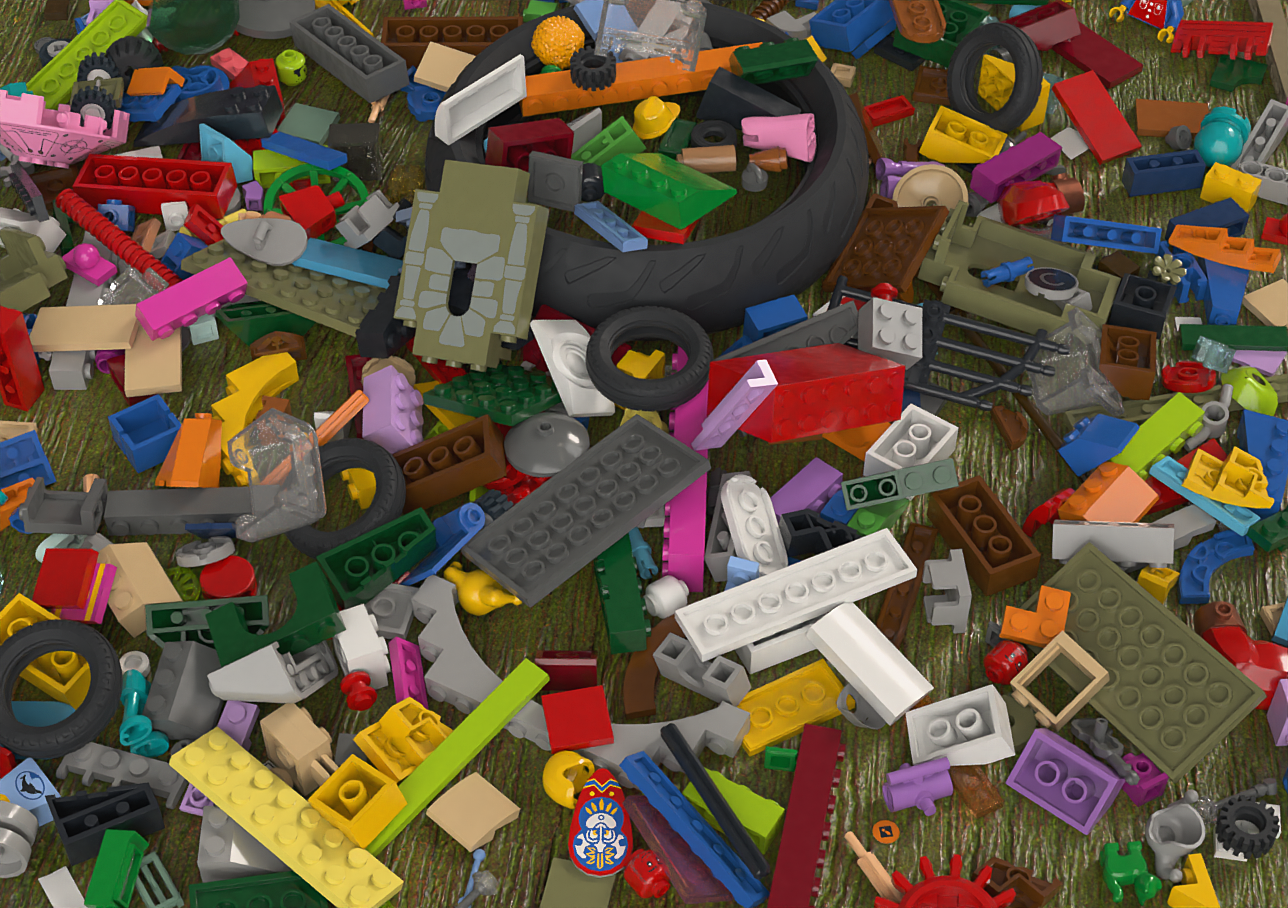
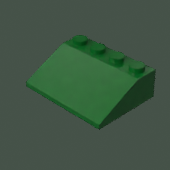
M620 153L601 165L605 193L680 230L737 194V189L661 153Z

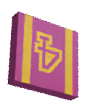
M96 563L84 610L51 609L50 613L64 620L86 624H101L117 567L112 564Z

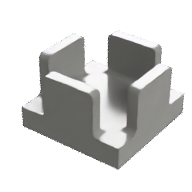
M380 190L369 194L366 197L367 201L361 207L358 205L354 206L335 225L347 240L343 245L356 249L370 242L394 220L393 215L399 207L398 202L391 204Z
M962 549L950 550L948 559L926 560L924 562L923 583H932V588L935 590L944 589L945 595L924 596L923 604L927 622L933 626L952 625L953 633H965L972 594Z

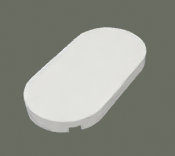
M739 474L724 483L721 489V500L737 557L758 562L760 578L787 567L788 557L767 491L763 487L759 488L755 484L757 481L752 477Z

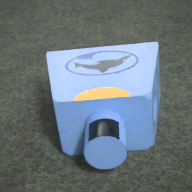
M29 757L0 779V800L17 804L29 810L37 818L39 826L53 821L45 795L55 794L56 798L61 796L33 758Z

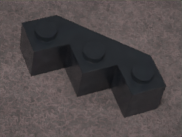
M809 508L781 514L779 529L787 557L812 552L816 556L860 539L862 536L857 534L856 529L838 521L831 523L820 518V513Z

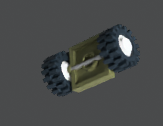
M94 52L91 57L87 55L80 62L77 82H74L71 94L70 112L81 114V127H84L85 115L102 117L107 122V129L109 130L112 127L114 110L121 108L124 91L123 77L120 74L119 67L115 68V62L112 61L110 54L106 58L104 57V52H100V56H97V53Z

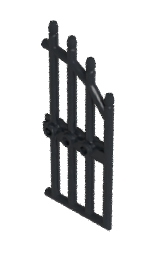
M840 275L837 278L827 311L840 306L843 296L868 302L872 299L871 292L846 286L848 278ZM897 299L892 300V302L922 308V358L908 370H905L904 389L957 404L979 408L983 411H991L993 403L984 399L980 400L978 397L1000 389L1015 394L1020 393L1023 396H1031L1032 387L1024 384L1020 385L1017 382H1013V380L1025 371L1054 377L1056 371L1054 367L1049 365L1043 366L1041 363L1033 361L1037 353L1042 349L1053 353L1057 352L1060 355H1069L1071 347L1065 344H1057V342L1046 340L1048 332L1044 329H1038L1035 336L949 314L951 306L945 305L940 301L924 299L923 306ZM945 324L1027 345L1029 348L1023 358L945 338L942 337ZM850 338L844 345L858 349V339ZM938 347L1011 366L1012 368L998 378L936 361L935 356ZM931 371L982 385L959 393L927 383Z

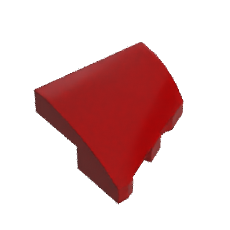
M1063 488L1054 493L1029 514L1023 524L1022 531L1031 537L1043 524L1045 525L1047 522L1053 524L1054 520H1060L1058 509L1071 497L1075 490Z

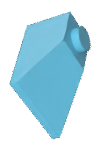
M204 123L199 124L201 161L232 163L237 184L253 180L252 157L226 136Z

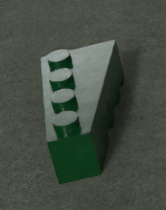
M422 507L317 556L316 562L325 574L335 601L340 605L341 610L343 611L361 604L365 605L436 548V528Z

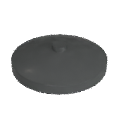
M223 0V17L230 27L244 35L261 39L285 38L292 36L290 21L314 11L315 0Z

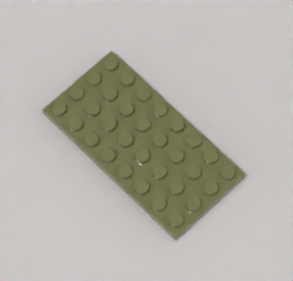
M225 239L181 260V270L195 275L231 257L248 282L246 295L356 337L355 332L357 329H360L359 325L369 309L374 310L379 303L377 297L380 292L387 290L293 266L292 263L284 266H272L235 250Z
M1090 542L1043 585L1071 592L1064 632L1109 673L1110 680L1087 703L1136 749L1148 757L1162 773L1165 772L1174 784L1187 774L1267 697L1260 687ZM1039 590L1019 609L1035 612ZM1023 643L1036 656L1044 649ZM1062 653L1048 665L1077 694L1092 681Z

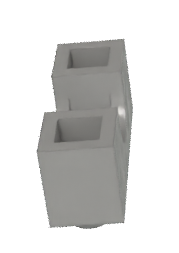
M671 632L653 654L662 676L719 704L724 701L737 707L751 689L744 666L718 655L713 663L709 661L702 662L688 640Z

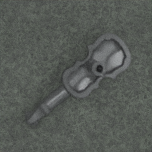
M1080 718L1073 720L1070 728L1071 732L1078 739L1086 742L1096 756L1105 758L1118 775L1125 778L1129 785H1137L1140 777L1136 771L1131 769V764H1126L1121 758L1124 746L1117 741V738L1112 737L1113 730L1108 727V721L1104 718Z

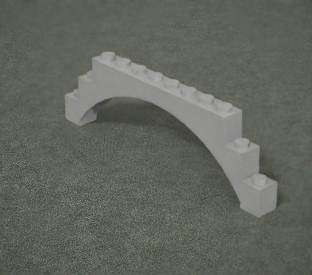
M431 575L427 577L411 599L414 616L420 622L427 624L418 636L421 655L428 661L434 662L424 676L427 693L436 701H445L454 705L459 711L469 714L503 681L485 665L472 648L462 630L455 611V606L458 603L456 584ZM530 700L503 728L507 729L513 736L517 738L524 737L535 742L541 749L549 751L551 748L543 706ZM722 701L719 707L674 721L651 724L611 723L614 736L613 744L579 749L572 752H576L582 757L591 760L595 771L601 768L607 769L624 787L640 790L637 785L628 779L627 774L619 766L626 756L644 751L657 766L661 762L672 771L685 773L661 737L660 730L663 726H667L669 723L675 724L697 758L705 746L709 747L716 754H725L734 758L744 736L750 730V713Z

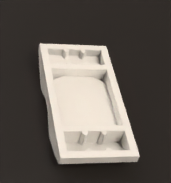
M532 320L530 326L568 416H612L615 413L614 403L595 388L587 372L586 349L591 336L576 320Z

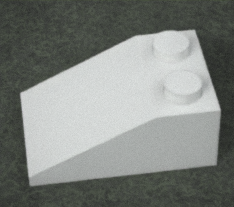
M993 684L905 712L914 766L943 757L948 758L950 766L981 765L1015 755L1006 703Z

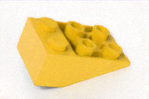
M985 54L982 60L978 94L998 111L1006 104L1013 91L1015 68L1013 63ZM1044 78L1043 82H1041L1042 89L1035 108L1030 116L1017 127L1021 132L1044 123L1051 86Z

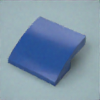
M35 430L0 442V490L29 478L36 480L37 477H43L45 486L57 482Z

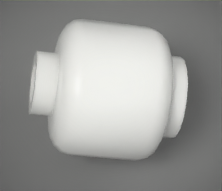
M667 575L649 584L645 591L646 595L643 598H645L646 608L652 616L665 619L673 615L675 610L687 605L689 590L684 581H678L675 577Z

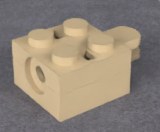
M286 703L260 720L268 758L277 767L286 770L290 774L293 784L304 796L321 786L339 768L334 763L335 756L331 751L330 743H332V739L329 733L323 727L318 728L313 723L311 715L305 708L299 709L295 703Z

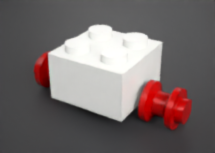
M337 603L346 630L327 640L333 639L335 654L345 676L340 683V688L345 695H348L346 698L348 707L355 711H365L377 699L375 690L388 686L386 673L391 672L386 656L388 648L384 637H378L376 633L379 629L374 614L368 615L364 604L342 611Z

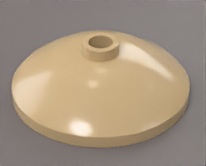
M928 164L916 167L906 173L897 183L892 200L897 201L898 207H917L935 204L936 206H946L950 210V208H956L959 200L968 203V192L964 181L956 172L945 166Z

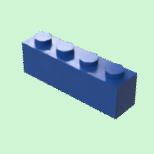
M1054 215L1051 240L1158 254L1162 228Z

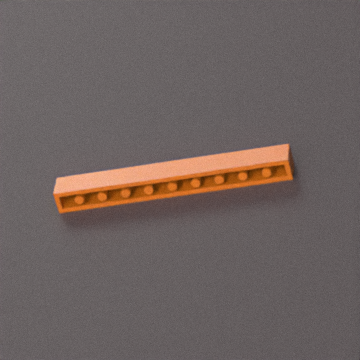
M763 43L616 63L615 82H611L609 88L605 86V89L601 91L599 87L596 88V91H591V88H588L587 91L583 90V86L578 88L576 83L573 84L570 70L525 76L527 97L520 100L519 105L522 115L525 117L641 100L651 96L661 97L706 90L719 66L732 73L729 58L736 48L742 46H749L750 49L757 48Z

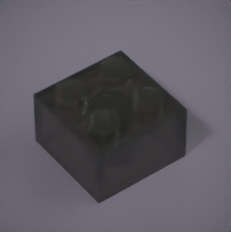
M330 124L328 147L347 154L348 162L341 165V167L351 171L361 181L382 180L384 160L380 124ZM333 177V181H340V179Z

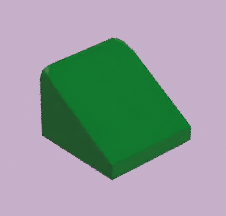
M766 746L764 768L795 772L798 750Z

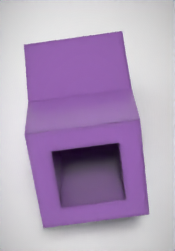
M255 180L243 185L242 189L247 210L263 211L265 197L260 184Z

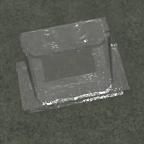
M1075 307L1067 312L1069 322L1049 333L1045 338L1046 340L1057 342V344L1061 343L1071 347L1069 355H1060L1057 352L1053 353L1040 349L1033 360L1034 362L1041 363L1043 366L1049 365L1056 369L1054 377H1047L1041 373L1036 374L1027 371L1032 383V396L1036 407L1049 416L1065 411L1102 405L1116 418L1125 412L1121 395L1099 369L1101 329Z

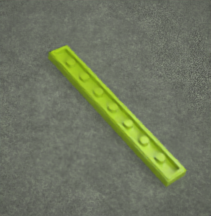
M525 658L398 786L408 804L365 850L376 858L550 681L549 675Z

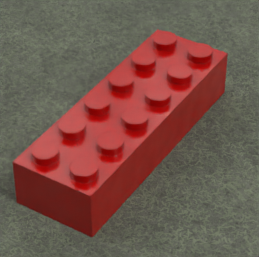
M89 154L72 187L74 193L83 198L91 207H95L96 210H98V204H107V200H122V205L134 206L135 213L163 215L161 210L162 203L185 201L187 202L188 211L197 203L213 218L223 219L237 188V182L232 163Z

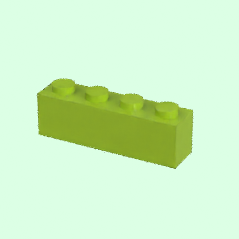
M1178 392L1140 426L1121 453L1107 461L1129 466L1145 481L1152 465L1168 456L1171 452L1176 454L1184 446L1185 440L1189 436L1195 437L1204 426L1202 420L1205 411Z

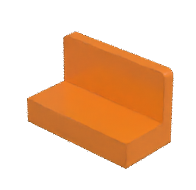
M170 67L139 68L134 70L127 94L130 96L163 95L167 84H178L179 87H183L185 78Z

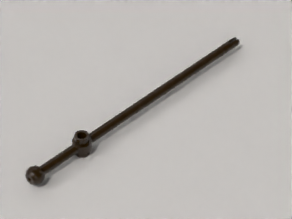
M920 268L917 270V272H916V274H915V276H914V277L917 278V279H918V275H919ZM925 281L941 302L944 293L939 291L941 286ZM953 306L950 307L949 314L967 318V311ZM961 328L973 345L991 350L978 332ZM986 360L998 377L1007 372L1003 364ZM1011 392L1077 479L1083 484L1084 480L1081 476L1078 477L1058 451L1064 442L1029 397ZM1087 472L1084 473L1086 478H1088L1089 474Z

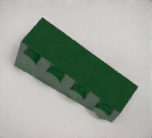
M628 532L593 559L594 573L611 654L647 650L646 638L651 637L650 620L644 619V616L647 615L645 598H640V595H642L641 579L636 576L637 562L636 557H633Z

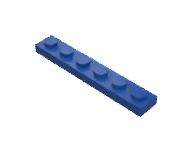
M644 751L626 756L619 766L627 774L628 779L637 785L647 797L649 803L657 808L666 818L670 827L678 832L688 843L691 851L699 856L711 869L713 876L725 885L732 893L735 901L744 908H753L764 903L770 896V892L758 879L753 877L748 867Z

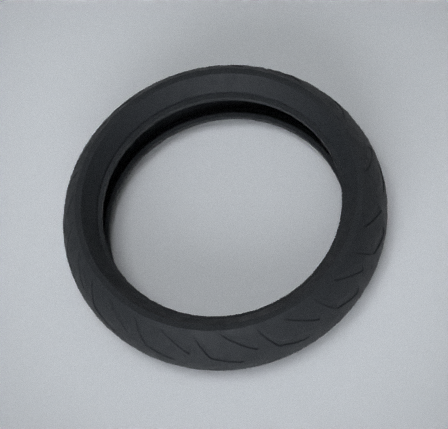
M624 0L639 23H641L655 0ZM685 0L681 7L682 10L689 11L696 16L690 25V34L694 32L707 33L713 49L760 42L780 44L792 38L764 21L729 8L692 0ZM575 6L545 14L511 30L479 53L462 70L455 83L451 84L440 104L520 54L524 56L525 76L541 74L542 68L547 65L534 54L531 42L537 26L547 18L559 15L560 17L565 16V18L574 20L584 32V50H586V46H591V49H595L597 44L575 12ZM672 21L666 31L677 27L676 22ZM663 36L654 48L657 52L663 53ZM819 58L809 76L756 85L800 108V114H814L815 129L813 132L816 135V150L811 163L801 160L806 174L794 193L777 210L752 226L711 239L684 244L648 245L647 249L628 252L620 251L609 242L577 237L546 226L531 316L536 317L540 307L545 304L596 329L605 319L619 311L629 310V308L638 306H657V308L666 307L686 314L695 320L708 335L743 325L745 308L790 295L797 297L798 294L803 293L829 269L831 263L836 261L846 247L857 226L868 189L869 158L866 137L856 108L843 85ZM706 90L683 94L704 97ZM519 102L450 145H447L435 136L434 119L428 135L425 155L427 191L440 192L445 160L485 164L484 140L488 138L490 127L523 123L536 115L523 117ZM466 263V269L475 275L477 264ZM644 337V338H637V339L630 340V341H666V340H665V339H661V338H654V337Z

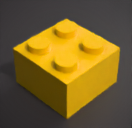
M354 754L308 799L311 807L317 810L320 816L332 826L341 830L344 836L363 850L408 804L394 780Z

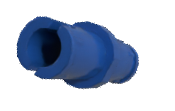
M1027 256L1011 263L1003 262L999 267L982 271L981 278L987 277V279L982 280V283L985 287H990L1000 282L1014 281L1016 277L1027 274L1028 271L1034 269V266H1027L1033 264V261Z

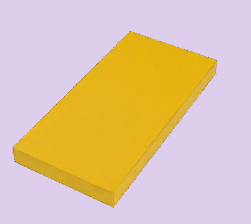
M823 658L748 692L739 703L738 708L750 713V730L744 736L741 744L749 757L766 750V746L772 747L802 733L805 723L819 725L842 714L837 708L836 701L842 689H844V685ZM850 694L846 697L848 710L855 708L856 704Z

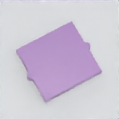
M1236 350L1231 361L1242 366L1247 365L1256 368L1260 373L1271 377L1275 375L1287 355V351Z

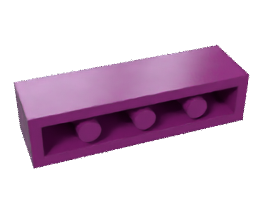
M1042 132L1028 137L1016 146H1011L1007 151L995 155L987 162L977 165L972 171L970 188L992 204L998 200L1005 186L1018 182L1032 181L1057 167L1062 146Z

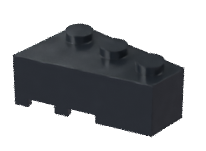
M390 276L388 279L389 287L385 292H380L377 297L379 303L374 310L369 309L359 325L360 329H357L355 332L361 357L389 358L415 337L416 328L403 326V320L394 318L401 276Z
M149 782L108 787L106 792L87 794L86 790L77 791L75 796L56 798L55 794L45 795L71 866L98 856L106 829L136 831L141 837H145L165 828L159 805Z

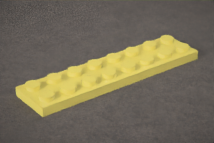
M218 726L171 756L169 765L337 908H379L401 891L404 883L403 880L367 850L356 846L344 836L341 830L335 828L320 816L319 812L313 809L308 801Z

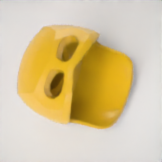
M561 751L554 754L546 763L543 771L542 782L545 792L558 804L569 809H575L578 800L573 798V795L581 792L587 780L595 772L594 765L591 760L582 757L576 752Z

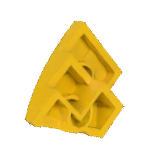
M1235 446L1224 462L1198 448L1192 457L1181 485L1197 494L1226 504L1268 509L1274 504V498L1269 497L1266 491L1268 481L1263 474L1261 461Z
M408 697L390 707L377 723L360 731L353 740L375 767L398 785L454 730L440 722L441 716L427 710L422 704Z

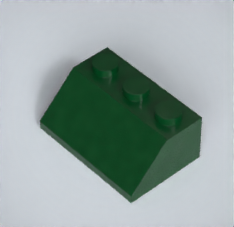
M790 38L780 44L766 42L757 48L751 49L749 46L738 47L729 58L732 73L754 85L809 76L818 61L817 55L808 40H799L798 38Z

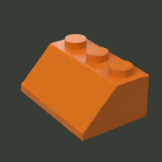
M1105 461L1100 464L1058 511L1060 520L1138 523L1159 500V497L1129 466Z

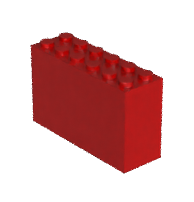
M841 343L712 361L709 365L707 417L757 360H767L778 385L738 430L770 443L901 420L905 365Z

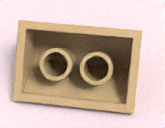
M147 542L109 544L98 551L97 563L112 564L117 567L108 604L119 623L134 638L146 630L145 605L183 602Z

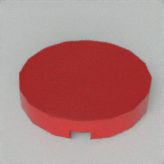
M1180 361L1175 364V367L1170 368V365H1167L1161 370V384L1175 392H1205L1215 386L1216 371L1213 368L1209 370L1208 365L1201 362Z

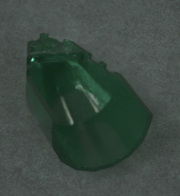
M153 0L149 4L146 28L152 36L168 49L185 55L206 54L220 48L234 34L240 18V0Z

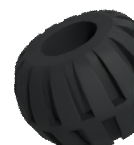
M126 36L116 40L109 46L104 57L108 58L110 54L112 61L115 62V68L119 67L124 82V93H127L134 70L164 67L162 56L155 45L139 36Z

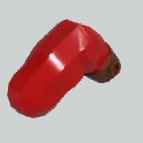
M1067 173L1052 176L1053 180L1049 183L1038 180L1007 185L997 200L1001 222L1018 228L1052 220L1054 215L1068 216L1080 213L1084 210L1085 206L1082 186L1075 177L1068 178Z
M1217 601L1200 607L1193 615L1195 633L1265 692L1267 697L1255 709L1269 710L1280 679H1288V647L1264 640H1252L1247 635V630L1237 609L1231 603Z

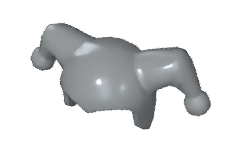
M1193 789L1186 791L1182 799L1169 804L1167 808L1151 814L1145 825L1147 843L1155 853L1156 875L1164 880L1170 879L1173 883L1180 882L1183 878L1182 872L1177 868L1174 869L1177 860L1201 845L1205 838V825L1202 817L1190 806L1199 798L1198 793Z

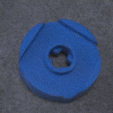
M419 84L414 87L415 91L412 94L409 92L407 96L408 109L415 115L417 121L433 120L446 92Z

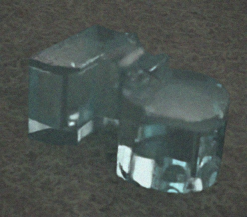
M1199 336L1191 357L1203 362L1202 366L1227 374L1236 350L1213 339Z

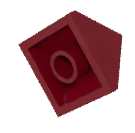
M598 650L537 651L535 665L546 672L550 678V681L540 691H571L597 686Z

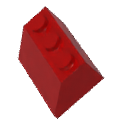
M270 58L250 61L231 81L229 87L232 89L234 87L248 88L257 85H275L283 107V112L276 125L278 126L286 116L274 60Z

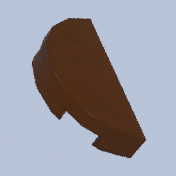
M1002 405L992 406L989 413L1009 450L1013 451L1020 448L1027 438L1029 429L1027 420L1018 411L1014 413L1011 410L1004 409L1005 406Z

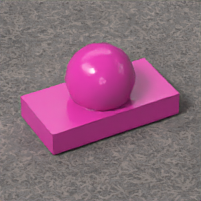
M79 244L62 257L66 268L98 287L117 273L116 265L100 257L99 251L92 244Z

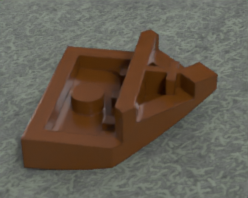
M274 331L250 344L252 361L262 356L288 352L295 361L307 359L304 337L301 335Z

